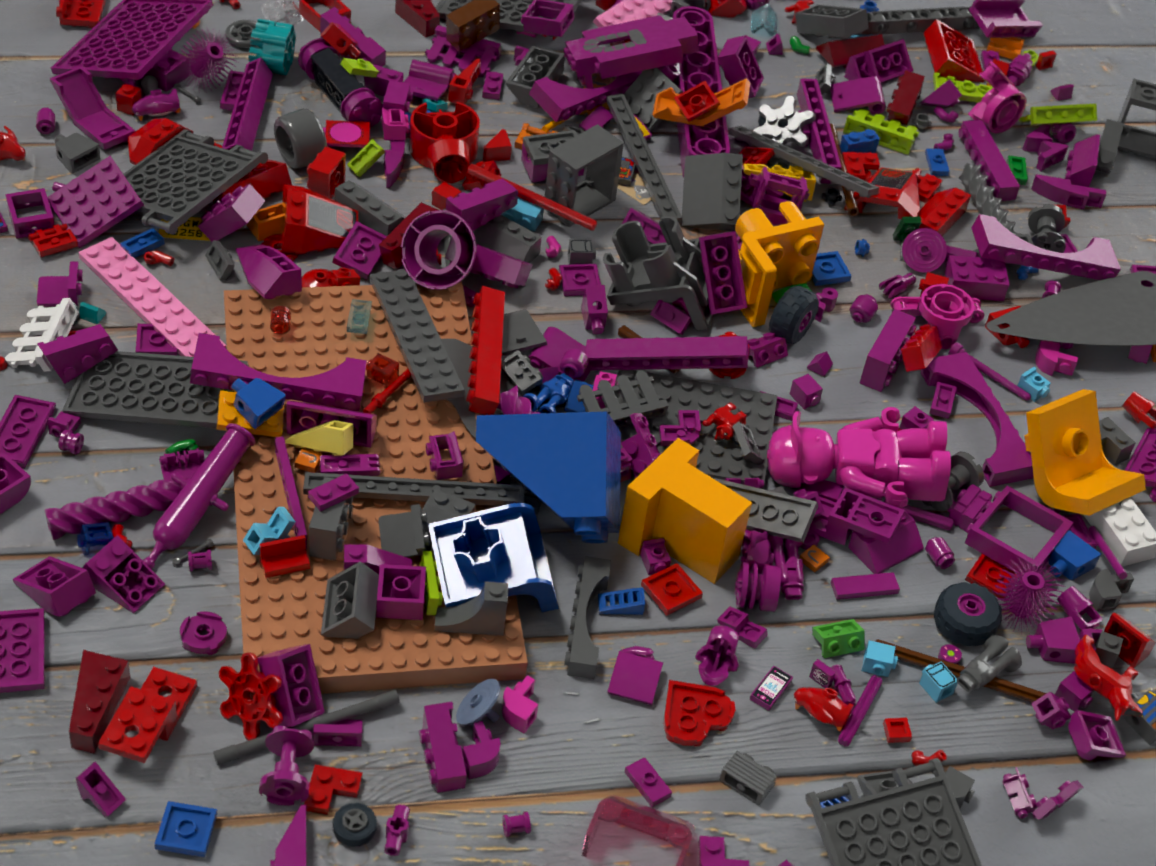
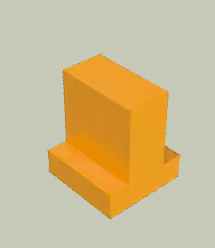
M677 438L627 486L618 544L639 556L643 541L664 538V544L669 556L715 584L739 559L752 502L698 470L696 465L699 450Z

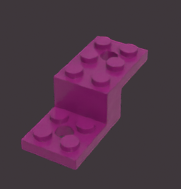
M845 487L837 502L819 496L824 512L815 515L809 530L842 545L846 544L852 531L889 544L904 516L905 510ZM873 518H879L881 521H875Z

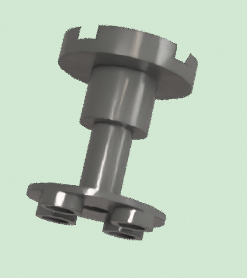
M1044 204V207L1038 208L1037 206L1033 208L1028 215V226L1035 233L1031 237L1033 244L1045 250L1063 253L1066 248L1065 240L1058 234L1065 225L1063 211L1053 204Z
M957 452L951 456V471L945 500H922V502L926 506H931L939 511L948 510L953 504L951 489L967 490L972 484L979 487L984 482L982 467L980 464H975L973 461L975 458L969 453Z

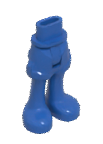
M561 373L551 380L544 382L540 388L541 392L537 396L533 393H527L523 397L531 401L532 411L534 412L537 411L546 399H549L550 401L542 405L537 412L556 413L555 407L565 403L568 399V394L572 389L574 380L568 375Z

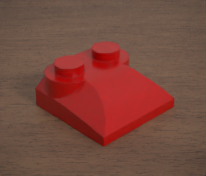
M706 81L674 97L680 112L686 117L688 122L697 119L720 105L719 100Z

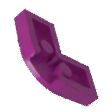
M678 410L679 425H660L661 446H670L677 438L690 445L696 442L701 430L699 410Z
M1067 780L1058 788L1060 792L1056 796L1049 799L1045 796L1035 804L1037 809L1032 813L1038 820L1044 819L1056 807L1060 808L1084 787L1078 780L1072 782Z
M699 837V866H749V860L725 859L724 837Z

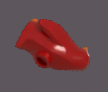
M4 126L7 133L0 131V160L14 159L16 161H24L26 156L25 149L19 145L15 133Z
M802 687L798 688L794 693L796 710L803 706L816 720L834 725L838 731H842L854 705L842 702L837 697L838 693L831 688H825L824 690Z

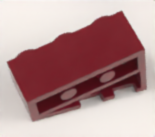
M905 70L903 77L900 76L898 79V90L894 89L891 99H893V102L888 104L886 110L889 113L887 120H898L901 124L908 125L913 109L917 105V99H920L925 76Z

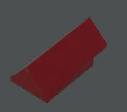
M878 34L826 42L816 46V50L833 68L843 66L846 69L851 56L884 46L885 43L883 35Z

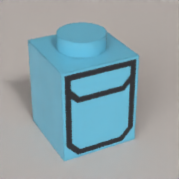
M942 661L925 667L919 682L936 703L953 695L958 684L957 678Z

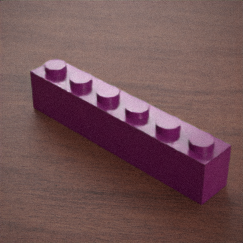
M982 120L963 121L958 132L959 138L963 141L965 149L968 150L975 165L982 164L980 174L988 175L986 184L995 187L993 196L1001 198L1002 201L1016 200L1020 185Z

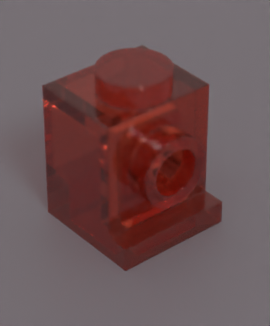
M378 353L367 362V377L383 384L386 389L399 377V362Z

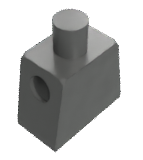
M73 133L68 137L58 135L55 139L57 158L72 174L101 159L99 144L79 133Z

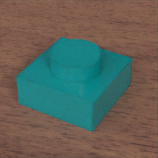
M423 99V103H427V108L431 112H439L440 109L442 111L447 110L448 103L443 100Z

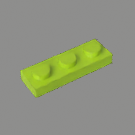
M423 551L419 566L426 567L424 591L426 614L436 615L438 606L442 605V592H438L440 580L439 576H436L437 565L436 561L433 560L432 551Z

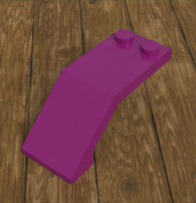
M83 66L50 78L51 84L74 125L94 142L98 143L104 150L128 141V136L135 132L132 127L106 107L93 83L92 74Z

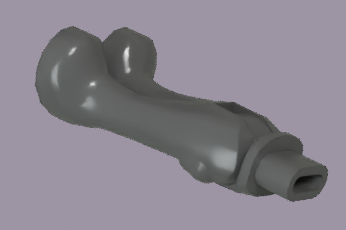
M992 635L985 642V651L970 661L965 669L960 672L957 683L967 692L977 690L993 680L1002 670L1007 672L1018 670L1022 665L1020 653L1015 647H1011L993 664H988L992 658L1002 654L1009 645L1006 638Z

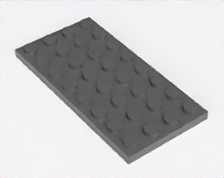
M116 351L77 377L62 412L81 418L216 428L220 390L235 391L191 384L190 376L194 357ZM241 361L245 365L249 366L248 361Z

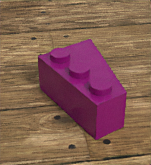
M101 324L76 331L74 335L56 337V340L48 343H37L64 384L118 351Z
M452 701L424 706L422 730H419L420 743L425 744L426 747L424 750L425 763L430 764L431 770H429V780L431 784H435L437 793L464 789L466 786L467 774L461 745H458L455 733L458 732L457 723L453 724L452 710L454 709Z

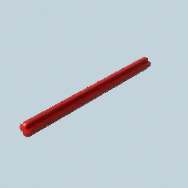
M475 164L468 166V174L487 183L503 178ZM503 178L518 190L519 198L588 230L594 231L597 227L598 222Z

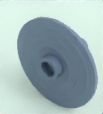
M495 679L482 681L464 697L456 713V720L460 725L473 726L475 722H479L485 715L492 722H496L499 719V714L492 709L500 693L499 682Z

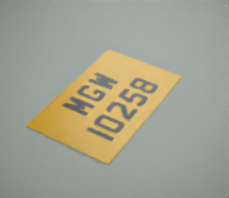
M190 217L184 224L180 225L175 234H169L160 228L158 232L163 238L210 241L197 227L202 219Z

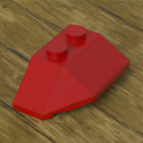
M167 118L152 119L128 136L130 163L138 164L182 130H189L192 134L193 131Z

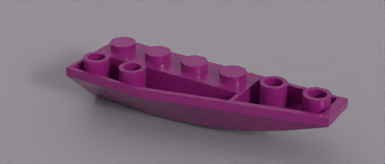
M266 245L236 248V254L248 284L264 299H274L280 295L289 296L302 291L301 268L277 249Z

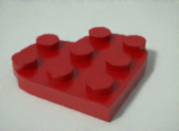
M669 680L663 721L667 740L683 746H701L707 738L709 730H727L736 711L735 702L725 695L724 690Z

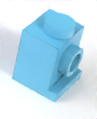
M1032 367L1021 375L1018 387L1031 395V400L1035 402L1041 397L1045 398L1048 395L1051 383L1036 372L1037 368Z

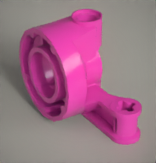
M990 61L989 66L983 72H980L979 75L993 89L983 96L981 102H978L968 115L973 120H982L989 131L998 134L1010 129L1019 120L1025 110L1027 100L1025 95L1016 88L1002 70Z
M947 284L932 285L924 290L921 297L900 296L892 299L890 302L893 310L896 309L914 317L923 316L931 327L937 326L942 349H950L953 346L963 326L969 322H981L985 316L980 308L981 302L978 298H971L964 290Z

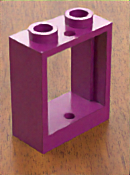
M534 0L526 12L522 14L521 23L523 24V30L562 37L574 20L573 4ZM539 16H541V17H547V18H554L555 20H553V19H546V18H540Z
M45 188L5 194L7 209L16 239L28 237V234L35 233V230L52 228L54 217ZM43 205L46 213L17 218L15 210Z

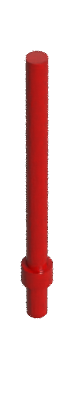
M407 368L383 392L377 393L371 399V403L363 409V413L371 414L377 408H381L386 403V399L412 376L409 369Z

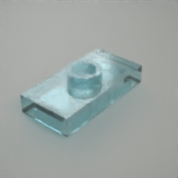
M352 299L347 332L367 334L372 301Z

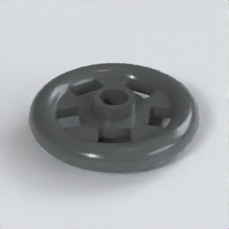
M239 20L231 23L225 31L227 40L239 47H254V45H251V39H259L251 37V33L257 22Z

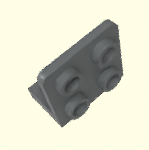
M420 504L411 505V512L379 517L382 550L404 557L422 555L423 551H427V546H430V537L428 532L425 533L424 524H428L426 511L422 510Z

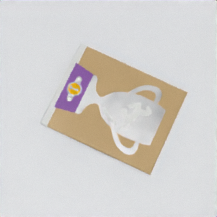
M636 173L633 174L630 186L618 184V189L643 205L652 200L642 177Z

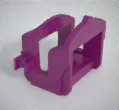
M767 167L762 168L761 174H750L749 185L755 186L752 193L754 200L753 209H761L773 227L789 223L779 210L780 203L789 200L764 194L767 187L771 190H781L793 195L791 202H794L800 211L803 201L807 200L810 194L808 193L809 189H807V182L804 177L797 180L768 172Z

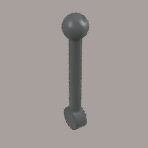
M174 84V89H176V91L180 90L187 96L194 99L195 103L201 102L200 97H196L188 91H186L185 89L181 88L180 84Z
M207 539L205 544L191 552L198 553L206 547L210 548L214 542L211 539ZM188 553L180 558L174 557L172 559L173 566H180L181 562L188 558Z

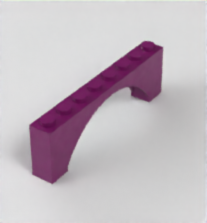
M642 71L619 75L612 83L593 89L571 87L545 77L534 82L529 95L557 123L561 120H567L571 116L579 115L583 111L591 110L598 105L605 104L607 96L624 94Z
M979 214L971 227L981 258L1096 280L1115 278L1121 270L1111 242L1108 239L1093 237L1086 249L1082 251L1059 253L1042 249L1024 241L1006 229L997 221L996 217Z
M199 333L191 368L190 383L233 390L231 386L238 378L246 384L255 378H260L286 394L285 399L359 411L367 360L346 357L345 361L339 366L318 375L301 378L278 377L257 371L239 361L223 346L220 336Z
M963 352L934 357L925 369H921L920 372L927 385L936 387L937 382L956 386L955 394L976 406L985 415L994 430L996 451L990 458L985 459L982 467L984 479L989 487L1033 479L1030 451H1026V445L1020 437L1018 430L1011 423L1009 416L1004 412L1000 402L992 393L991 388L985 382L983 375L978 371L968 353Z

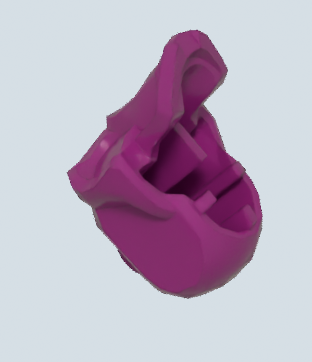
M754 530L745 531L741 561L749 563V573L753 563L758 565V574H762L765 565L773 564L774 554L770 553L771 544L768 540L769 535L767 531L763 533Z
M718 625L713 627L706 645L702 646L695 656L701 662L698 667L701 679L709 686L719 685L728 677L729 671L736 672L738 670L739 664L735 654L739 634L728 626Z

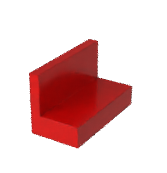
M305 535L260 543V562L265 578L310 569Z

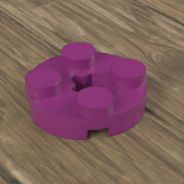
M208 611L197 612V616L191 618L188 616L180 626L182 646L185 650L193 653L214 655L227 639V626L216 613ZM203 630H207V635H200L198 632L201 633Z

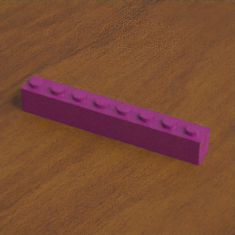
M261 57L246 64L222 146L223 149L230 150L236 145H241L245 149L252 151L273 72Z
M800 79L797 91L801 111L810 110L814 112L816 117L814 122L808 124L810 129L809 143L813 158L841 170L842 166L818 80ZM819 178L821 184H832L827 178Z
M747 336L587 339L585 354L589 360L587 371L748 368L749 348Z

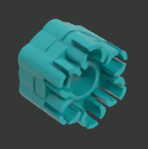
M258 19L251 33V37L259 39H251V45L258 47H250L249 53L256 54V56L249 55V62L261 57L274 74L287 76L294 59L296 43L294 25Z

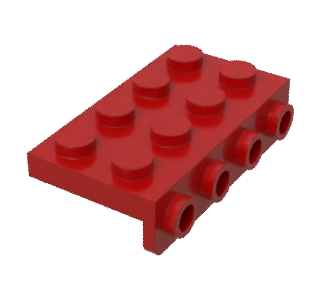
M59 0V7L56 8V17H59L60 25L93 28L101 20L106 0Z

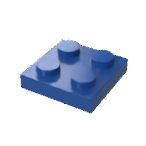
M833 251L817 254L811 279L815 286L849 282L851 274L839 252Z
M168 801L154 844L155 849L205 857L216 821L217 809Z

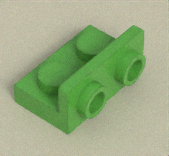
M854 619L812 627V635L822 644V656L824 658L864 650L865 630Z

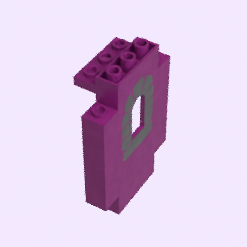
M661 15L582 31L583 38L566 41V48L563 49L565 59L568 60V64L571 65V69L576 73L578 80L580 79L581 86H584L585 89H593L592 74L599 73L601 78L605 79L684 62V54L699 51L697 33L685 17L665 21ZM628 39L631 40V42L618 44L609 47H599L600 45L619 42Z

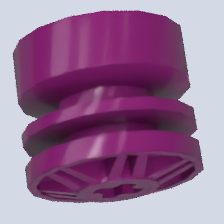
M742 562L735 583L736 607L743 609L747 599V608L752 610L755 600H758L760 611L775 612L781 584L780 566L765 565L762 574H758V565L756 563L752 564L749 573V563Z

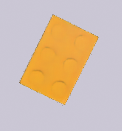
M220 390L216 430L227 431L226 426L229 423L242 426L251 434L271 437L282 436L284 405L282 409L258 428L254 429L234 406L237 392Z

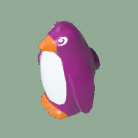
M159 89L152 90L150 95L138 100L132 107L134 114L137 115L140 121H142L145 114L157 117L171 112H181L176 89H173L170 94H162Z

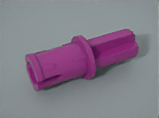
M838 664L832 666L831 669L836 672L833 680L835 691L839 692L845 704L851 703L855 705L856 697L851 689L852 683L846 678L843 667Z

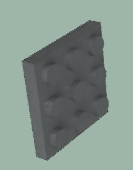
M658 68L643 70L624 93L632 113L644 123L650 133L663 120L652 116L656 94L670 87L677 94L683 93Z

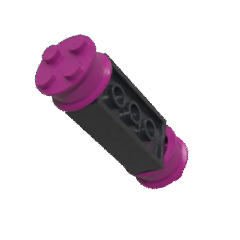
M323 38L311 40L301 47L298 56L299 66L306 72L309 78L315 80L316 85L333 103L346 121L370 122V128L381 121L382 102L375 96L372 90L365 88L363 83H359L355 75L349 74L341 65L340 55L336 49Z

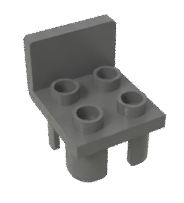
M672 216L661 217L659 220L660 228L666 240L665 243L649 245L641 223L638 221H629L618 226L613 232L612 241L621 262L615 263L611 253H605L603 257V262L612 280L607 294L610 305L627 304L628 306H638L645 301L662 299L663 302H673L682 297L696 331L708 330L714 314L711 315L699 238L689 240L684 238L678 220Z

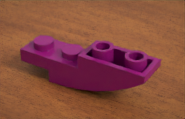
M1039 174L1035 175L1031 186L1032 191L1049 200L1083 210L1085 206L1102 208L1106 197V190L1073 185L1069 179Z

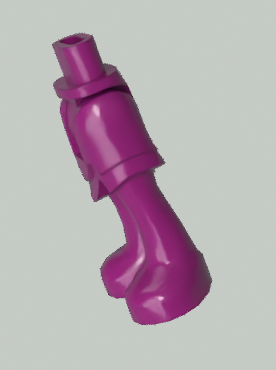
M769 535L768 540L771 544V551L774 554L776 566L781 568V591L785 593L787 600H800L803 598L802 591L804 590V564L802 563L803 559H799L798 549L803 543L784 538V546L788 555V560L785 563L783 538Z

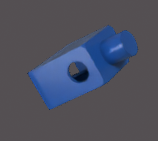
M238 378L231 386L237 392L234 401L235 408L254 429L258 428L283 408L286 394L260 378H255L248 384Z
M1068 530L1048 561L1049 565H1051L1050 572L1055 577H1060L1063 574L1069 580H1074L1094 569L1101 553Z

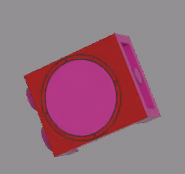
M326 120V127H322L326 136L327 147H362L363 149L369 143L370 122Z

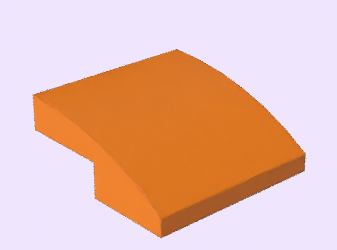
M1017 37L990 38L986 51L992 50L998 52L999 56L1014 59L1020 55L1024 39Z

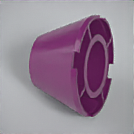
M446 210L428 211L416 217L407 227L401 242L402 263L406 272L416 283L430 289H447L460 283L471 271L476 258V240L471 227L462 217ZM451 235L456 243V255L450 265L442 268L437 261V247L445 236Z

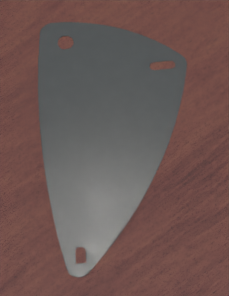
M1140 271L1081 285L1017 308L988 322L986 326L989 330L997 333L1053 342L1115 346L1156 345V274ZM1141 281H1150L1154 286L1145 287L1141 284ZM1007 323L1010 327L1000 329L997 325Z

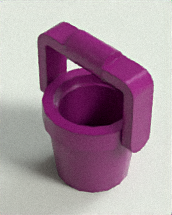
M1074 586L1069 587L1064 593L1059 595L1062 599L1057 598L1067 617H1072L1081 630L1095 629L1103 621L1102 617L1092 607L1093 603L1090 599H1087ZM1085 613H1087L1092 619L1087 623L1081 617Z

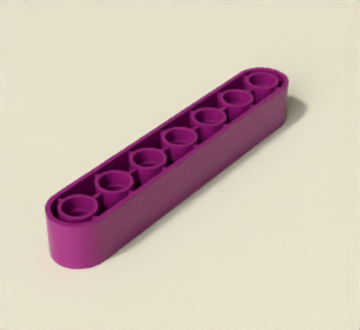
M693 6L681 7L674 12L672 19L681 17L687 19L698 35L699 51L683 55L684 62L679 63L680 75L673 83L685 92L706 81L715 94L722 90L713 18L709 12L702 8ZM726 115L704 126L677 122L683 178L685 156L730 152Z

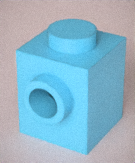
M869 640L864 653L862 671L888 677L890 670H895L898 656H894L895 646Z

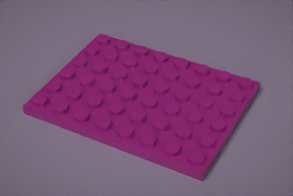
M122 0L51 67V71L53 74H62L83 66L92 74V77L139 80L214 6L212 0Z

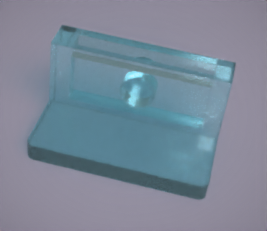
M768 3L752 12V33L757 32L763 27L771 36L777 33V13Z

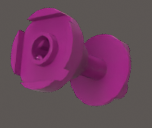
M276 726L273 728V732L267 735L265 745L269 751L281 756V758L275 764L274 771L263 775L260 779L259 794L261 796L262 794L266 795V801L272 804L291 806L294 805L296 800L301 799V802H304L308 798L310 784L304 776L299 774V766L295 763V758L311 753L314 749L312 733L308 730L287 729L285 726Z

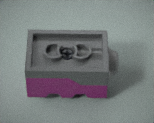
M575 130L523 137L521 160L531 182H540L546 179L550 150L577 136ZM584 168L578 172V176L584 175Z

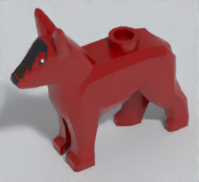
M1085 634L1075 648L1076 665L1074 671L1077 677L1110 701L1115 711L1116 721L1119 720L1121 715L1141 717L1143 711L1131 697L1132 680L1136 678L1138 671L1129 666L1120 675L1110 667L1103 665L1092 647L1095 640Z

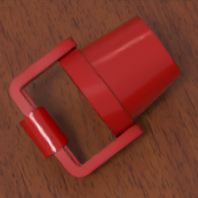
M1134 391L1123 403L1122 407L1138 424L1143 421L1150 428H1156V420L1154 421L1147 415L1149 414L1156 419V409L1153 408L1155 403Z

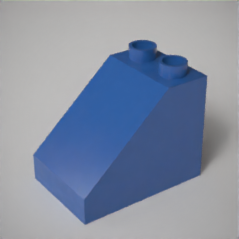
M607 411L477 415L476 442L497 463L573 529L574 534L582 535V542L591 544L607 543L608 533L620 532L621 432Z

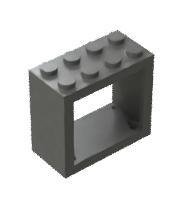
M1133 78L1117 122L1125 123L1131 105L1156 111V84ZM1124 124L1118 150L1156 159V132Z
M597 124L550 150L545 197L587 217L615 201L624 143ZM587 167L586 179L577 184L578 172ZM547 211L568 227H571L575 224L563 217H560L550 211Z

